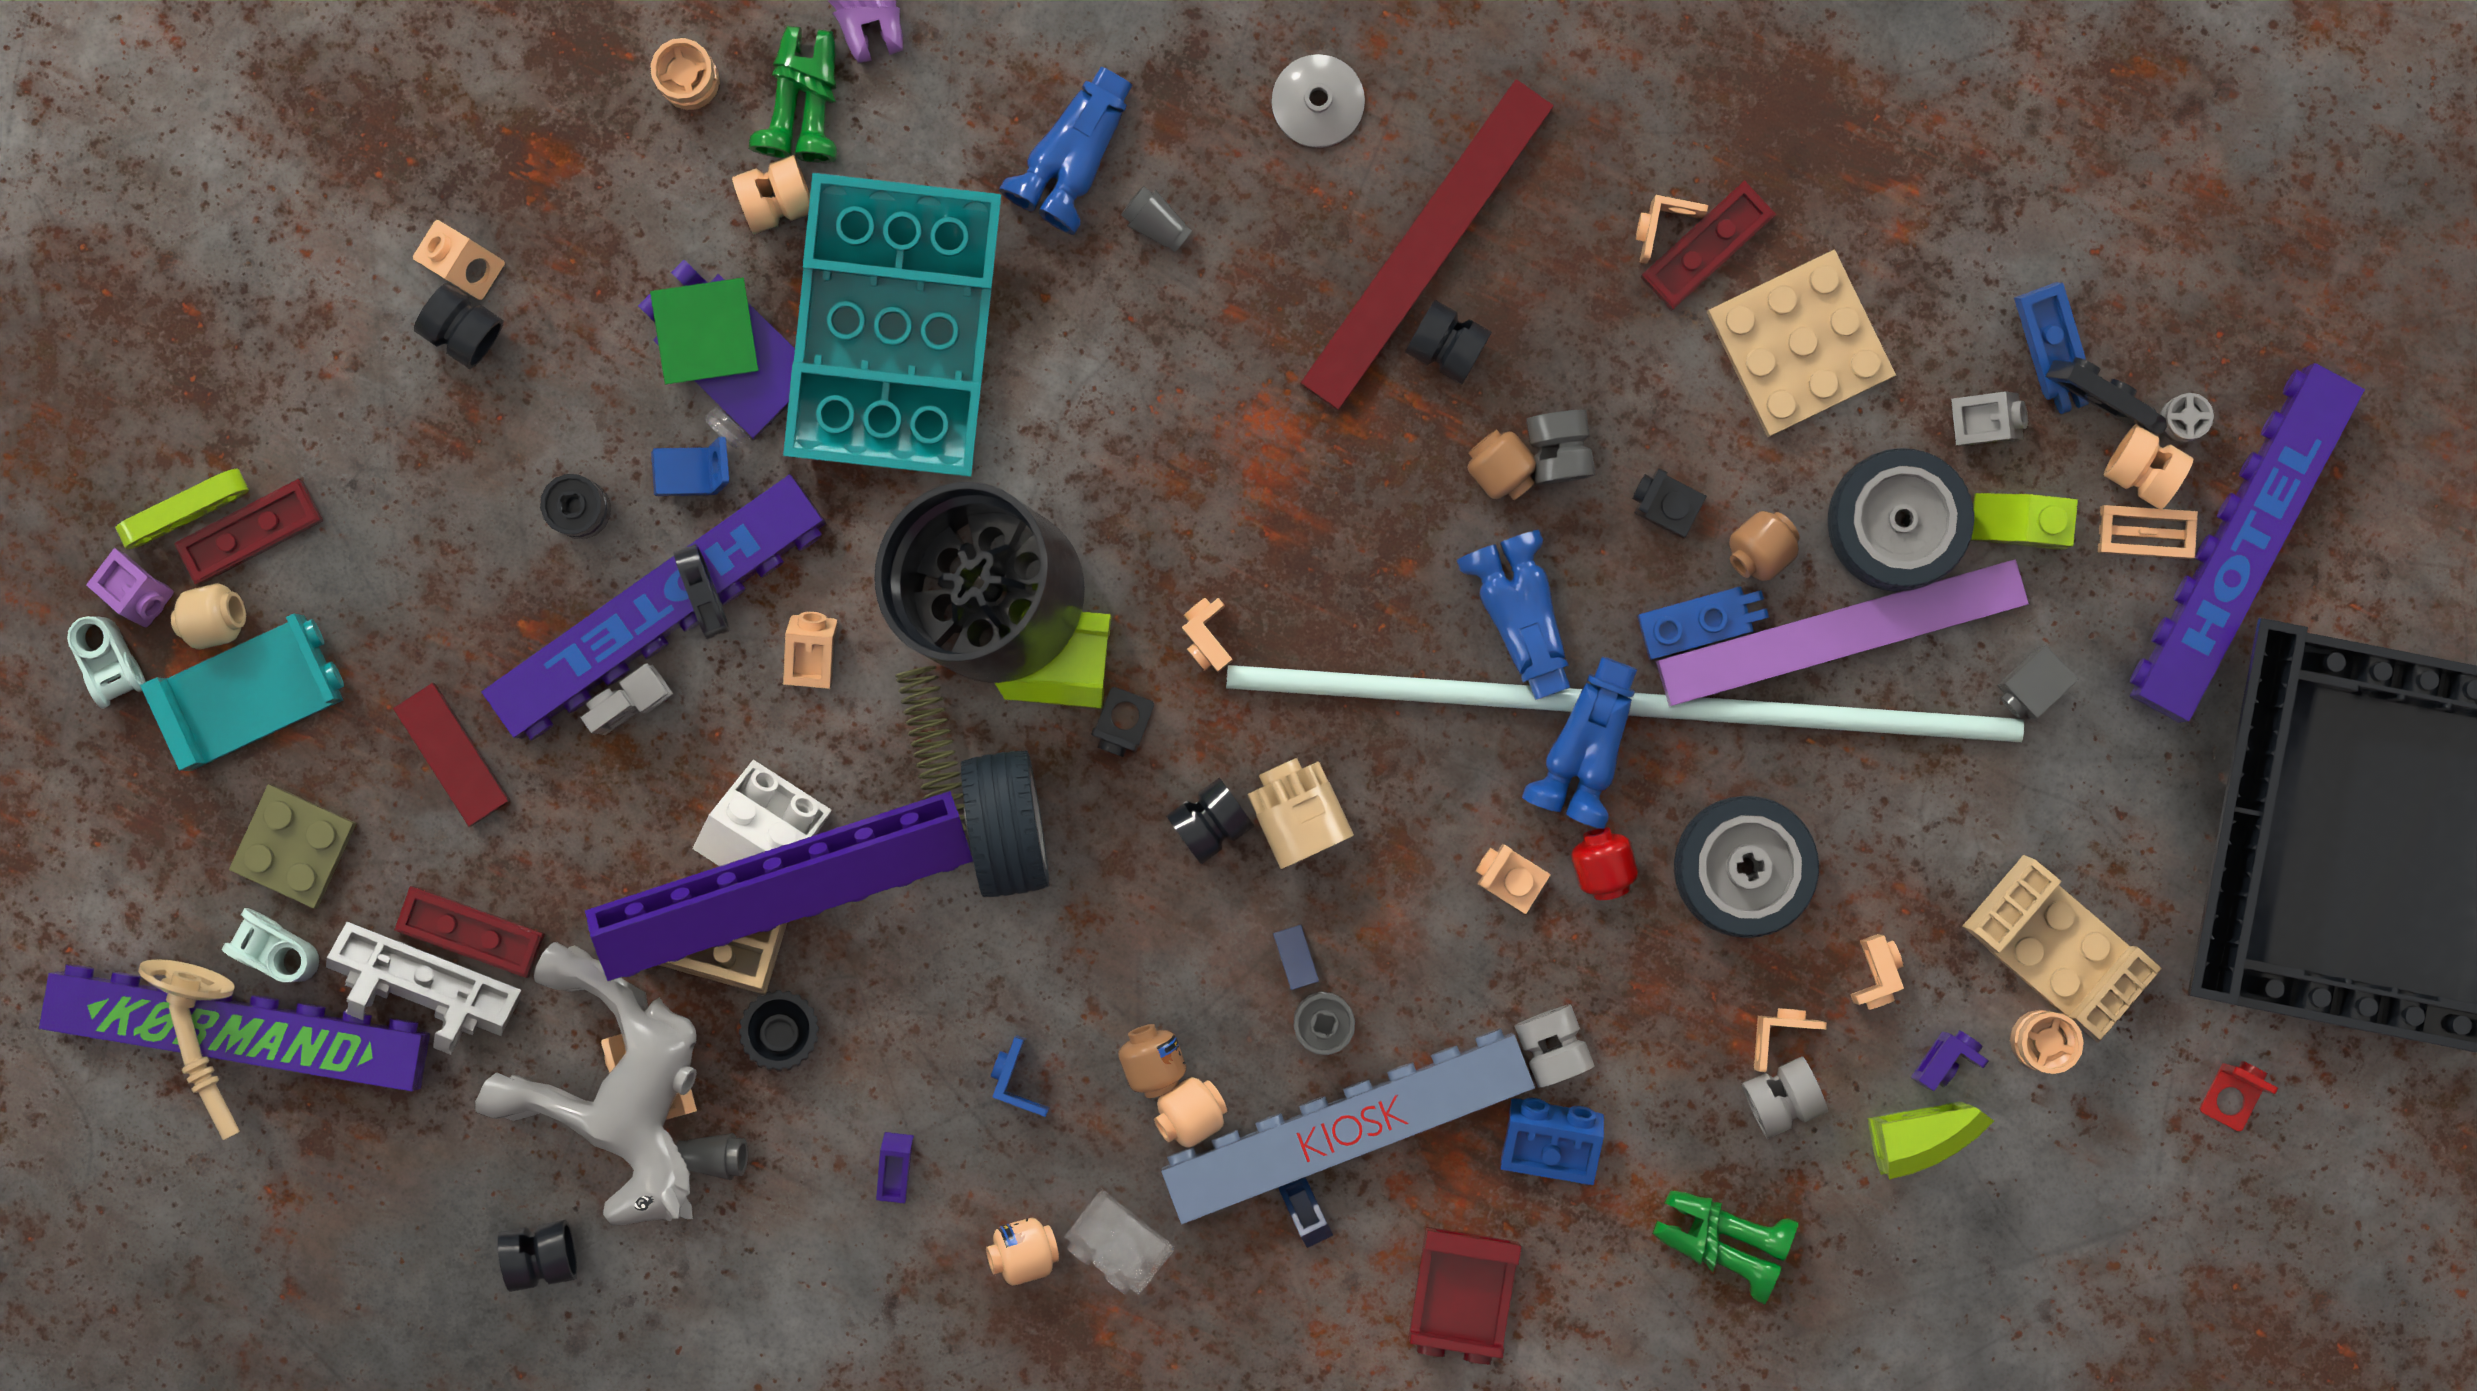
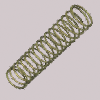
M936 666L917 668L895 675L897 678L896 682L898 683L914 682L898 690L901 694L916 693L903 698L901 703H921L907 708L903 712L905 715L922 714L906 721L905 724L908 726L924 725L911 730L908 735H929L910 744L912 747L931 746L913 754L915 758L932 757L917 763L915 767L921 769L937 767L919 774V779L939 778L923 784L920 788L922 790L944 788L925 795L923 799L962 786V782L929 786L959 776L960 772L928 775L958 764L957 761L923 765L955 754V750L921 754L949 745L953 742L952 739L919 743L950 733L951 730L942 729L915 733L949 720L942 718L913 722L945 711L946 708L944 707L911 711L942 701L943 697L907 701L941 689L940 686L905 690L938 679L939 676L937 675L904 679L912 675L935 670ZM963 793L952 794L953 800L963 798ZM964 804L955 805L957 811L965 808ZM959 815L960 820L964 821V815Z

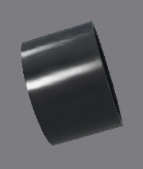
M950 483L936 487L917 497L897 515L889 526L880 544L875 564L874 581L877 602L886 623L893 633L916 652L961 676L975 681L987 683L1009 682L1024 678L1042 669L1067 645L1079 623L1083 609L1085 586L1082 566L1068 538L1053 523L1009 493L984 483ZM967 524L970 527L973 544L969 542L964 543L957 532ZM1027 525L1033 535L1021 546L1020 537ZM1004 535V545L991 550V544L994 539ZM960 557L962 564L957 568L955 574H951L950 566L952 561ZM1040 560L1038 574L1027 580L1026 571L1028 566L1032 562ZM978 576L985 581L980 589L973 584ZM925 577L938 580V586L942 587V589L923 591ZM1007 591L1004 600L997 605L996 601L1001 597L1002 592ZM1032 591H1036L1035 596L1032 595ZM952 603V619L945 621V610ZM1028 607H1030V608L1028 609L1027 613L1025 614V616L1023 617V619L1021 620V615H1022V613H1023ZM989 627H993L992 640L987 645L981 647L979 639L982 632ZM954 633H960L952 652L941 647Z

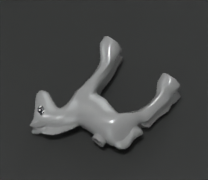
M558 942L551 943L542 953L536 965L534 973L535 982L555 990L567 992L586 990L599 997L615 1014L626 1053L616 1067L602 1081L594 1102L583 1100L549 1084L532 1082L519 1075H511L509 1078L496 1072L484 1082L475 1101V1112L494 1119L506 1118L512 1121L541 1113L561 1121L583 1136L593 1146L624 1158L634 1171L632 1178L605 1202L603 1215L611 1225H627L660 1219L671 1221L672 1219H679V1216L684 1219H693L692 1206L687 1199V1195L690 1194V1173L686 1168L687 1164L678 1152V1147L673 1142V1138L664 1130L663 1125L677 1093L681 1095L687 1094L696 1079L697 1071L690 1067L697 1037L694 1025L689 1019L673 1013L662 1002L660 997L653 1000L648 1007L646 992L621 977L607 981L600 961L593 959L586 951L575 945L566 948Z

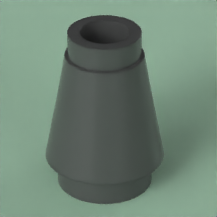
M1145 186L1137 192L1121 213V216L1129 222L1127 227L1165 247H1169L1174 252L1180 248L1192 232L1156 189L1151 192Z
M734 1133L689 1139L687 1141L679 1140L677 1142L678 1152L687 1164L686 1168L688 1171L726 1180H732L734 1176H743L746 1171L748 1162L747 1142L745 1138H736Z

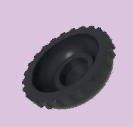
M776 990L774 993L768 991L766 995H759L756 1001L750 1002L749 1008L744 1010V1017L740 1019V1044L744 1046V1053L750 1056V1061L756 1062L758 1067H765L768 1071L773 1069L777 1070V1072H781L783 1069L789 1071L793 1066H800L803 1060L806 1061L809 1058V1053L814 1051V1044L818 1042L817 1033H819V1027L816 1025L818 1018L814 1016V1009L808 1006V1001L802 1000L799 994L793 995L790 991L781 992V990Z

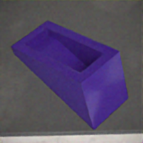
M884 1133L880 1148L876 1200L905 1204L914 1135Z

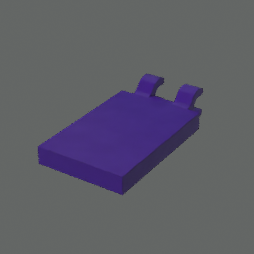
M685 260L671 272L684 286L708 283ZM717 274L711 282L723 281L725 279ZM649 294L638 307L655 322L651 294ZM748 303L759 371L695 380V382L755 440L788 406L795 348ZM656 336L653 341L658 345V338Z

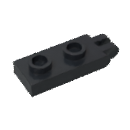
M2075 357L2073 362L2054 360L2045 376L2123 423H2128L2131 426L2138 424L2155 434H2161L2167 428L2164 416L2157 413L2151 406L2135 398L2136 389L2116 379H2111L2108 382L2098 376L2101 369L2087 360Z

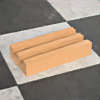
M2110 505L2100 506V516L2102 518L2101 525H2099L2100 543L2098 544V553L2193 559L2195 558L2198 511L2160 510ZM2113 517L2184 521L2186 525L2185 530L2117 526L2112 525ZM2112 535L2185 540L2184 548L2111 543Z

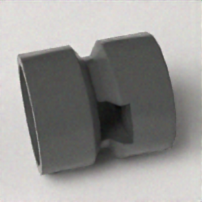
M1586 410L1553 412L1526 419L1529 443L1538 450V453L1534 456L1536 462L1534 471L1535 484L1561 483L1595 476L1592 449L1584 446V441L1590 436Z
M1319 991L1309 994L1299 1003L1294 1012L1293 1026L1297 1039L1305 1049L1315 1054L1330 1055L1341 1051L1349 1044L1355 1030V1018L1352 1009L1342 997L1332 992Z

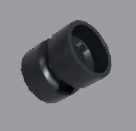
M447 282L435 291L422 308L415 322L414 332L436 347L447 344L446 354L466 368L471 369L483 359L493 346L501 332L504 320L481 304L473 308L470 307L469 296Z
M1434 300L1405 353L1426 365L1433 362L1439 363L1440 373L1462 385L1492 332L1470 319L1463 323L1459 322L1456 311Z
M564 474L554 478L546 485L541 495L540 509L546 523L552 529L573 539H588L596 536L606 527L610 519L611 503L607 493L600 485L579 474Z
M1220 777L1198 792L1199 801L1197 803L1186 801L1166 816L1200 864H1203L1222 850V841L1224 839L1235 841L1254 827V824Z
M566 1219L540 1224L536 1232L533 1233L527 1227L499 1232V1263L503 1281L509 1292L534 1288L538 1285L540 1279H544L549 1285L577 1279L576 1249L572 1231Z

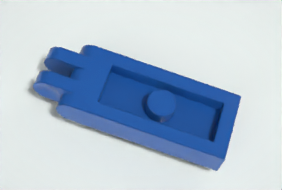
M2055 282L2014 297L2042 393L2047 400L2054 398L2058 412L2064 414L2072 410L2068 395L2070 391L2045 376L2054 360L2073 362L2075 357L2086 360L2064 284ZM2071 392L2073 402L2077 408L2089 404V402Z
M1740 586L1638 614L1637 618L1649 660L1753 632L1752 622L1769 618L1767 608L1749 613L1746 605L1764 600L1762 590L1744 595Z

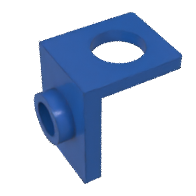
M718 437L708 448H654L651 451L655 496L717 495L729 483L726 437Z
M1016 1035L1009 1053L1000 1051L996 1059L991 1078L997 1079L998 1083L992 1097L1046 1117L1050 1107L1006 1091L1026 1039Z

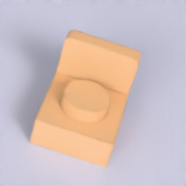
M803 612L790 617L785 633L783 685L830 689L837 619L826 618L824 614L818 612Z
M1505 844L1501 845L1498 852L1490 847L1476 869V872L1482 875L1478 882L1479 886L1524 914L1528 912L1551 875L1514 852L1513 849Z

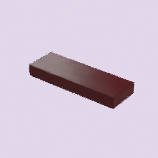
M1744 180L1641 275V278L1672 311L1772 220L1776 213Z
M298 478L175 542L174 545L194 584L200 586L323 522V519L303 480Z
M431 683L393 708L468 826H473L510 802L509 797L435 683Z
M415 886L409 887L394 931L525 978L530 976L545 935L543 932Z

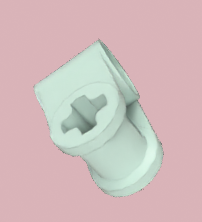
M86 616L72 623L67 636L69 647L83 673V678L91 697L101 709L108 707L110 700L133 689L138 692L142 691L140 685L145 683V678L115 622L105 617ZM92 625L100 627L104 635L102 645L95 651L89 648L85 640L86 632ZM121 676L120 679H117V680H115V681H113V682H111V683L108 684V682H110V681H112V680H114V679H116V678H118V677Z
M244 908L241 914L244 920L231 943H225L222 951L233 959L258 969L280 982L306 981L312 978L319 966V955L314 946L283 929L281 925L272 919L249 908ZM292 948L301 957L300 968L294 974L288 972L284 966L285 954Z

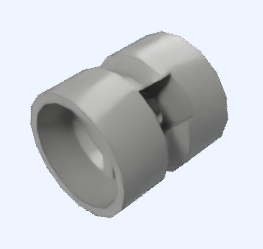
M1571 1004L1546 1011L1514 1025L1523 1050L1533 1054L1529 1066L1538 1088L1561 1082L1595 1067L1586 1042L1576 1038L1580 1027ZM1557 1035L1561 1044L1548 1049L1545 1039Z
M1802 1056L1779 1066L1777 1075L1774 1077L1763 1073L1742 1083L1749 1106L1767 1139L1792 1129V1122L1796 1118L1805 1123L1828 1112L1827 1104L1818 1082L1807 1061Z

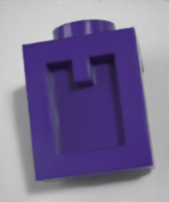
M1959 1030L1956 1036L1942 1031L1911 1078L1923 1087L1935 1091L1938 1085L1945 1087L1955 1076L1959 1069V1064L1955 1061L1959 1055L1983 1069L1989 1060L1979 1054L1983 1046L1966 1033Z

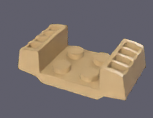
M2023 855L1963 924V927L2060 1013L2074 1020L2079 1028L2099 1043L2162 968L2140 948L2129 946L2059 885L2062 881L2037 860Z

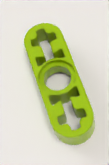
M231 469L122 521L115 528L126 550L137 548L241 498L249 492V489L240 470Z

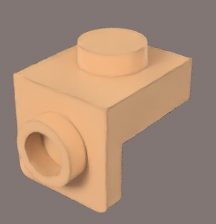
M1206 598L1198 602L1184 614L1189 622L1182 627L1183 631L1194 643L1187 648L1190 654L1204 671L1212 665L1218 673L1232 662V658L1204 624L1225 607L1219 598L1211 604Z
M1879 934L1860 940L1876 985L1850 994L1854 1004L1861 1005L1866 1003L1868 1010L1895 1001L1893 993L1904 989L1897 969L1903 967L1899 950L1894 941L1887 942L1885 936Z

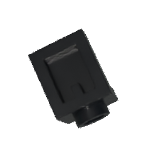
M1660 468L1655 471L1653 477L1644 474L1632 497L1633 500L1639 502L1634 513L1683 539L1686 538L1707 496L1667 476L1668 472Z

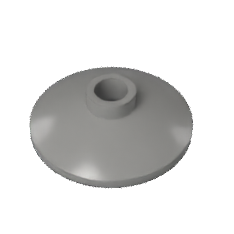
M1308 55L1295 60L1281 72L1272 92V110L1278 126L1290 139L1307 147L1324 148L1342 142L1357 128L1364 111V90L1357 74L1343 61L1328 55ZM1316 90L1323 91L1327 95V102L1322 106L1312 104L1309 99L1312 92Z

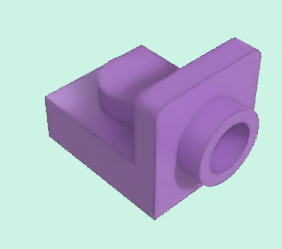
M116 548L112 550L86 584L119 615L145 628L162 612L165 604L174 593L169 586L154 579L127 554Z

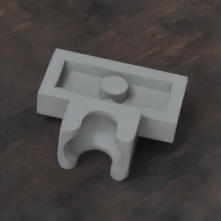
M648 663L644 664L620 681L619 684L624 689L623 691L615 690L612 692L610 688L606 689L586 704L590 711L580 718L591 733L607 735L638 712L649 713L673 695V692L653 664L650 666Z

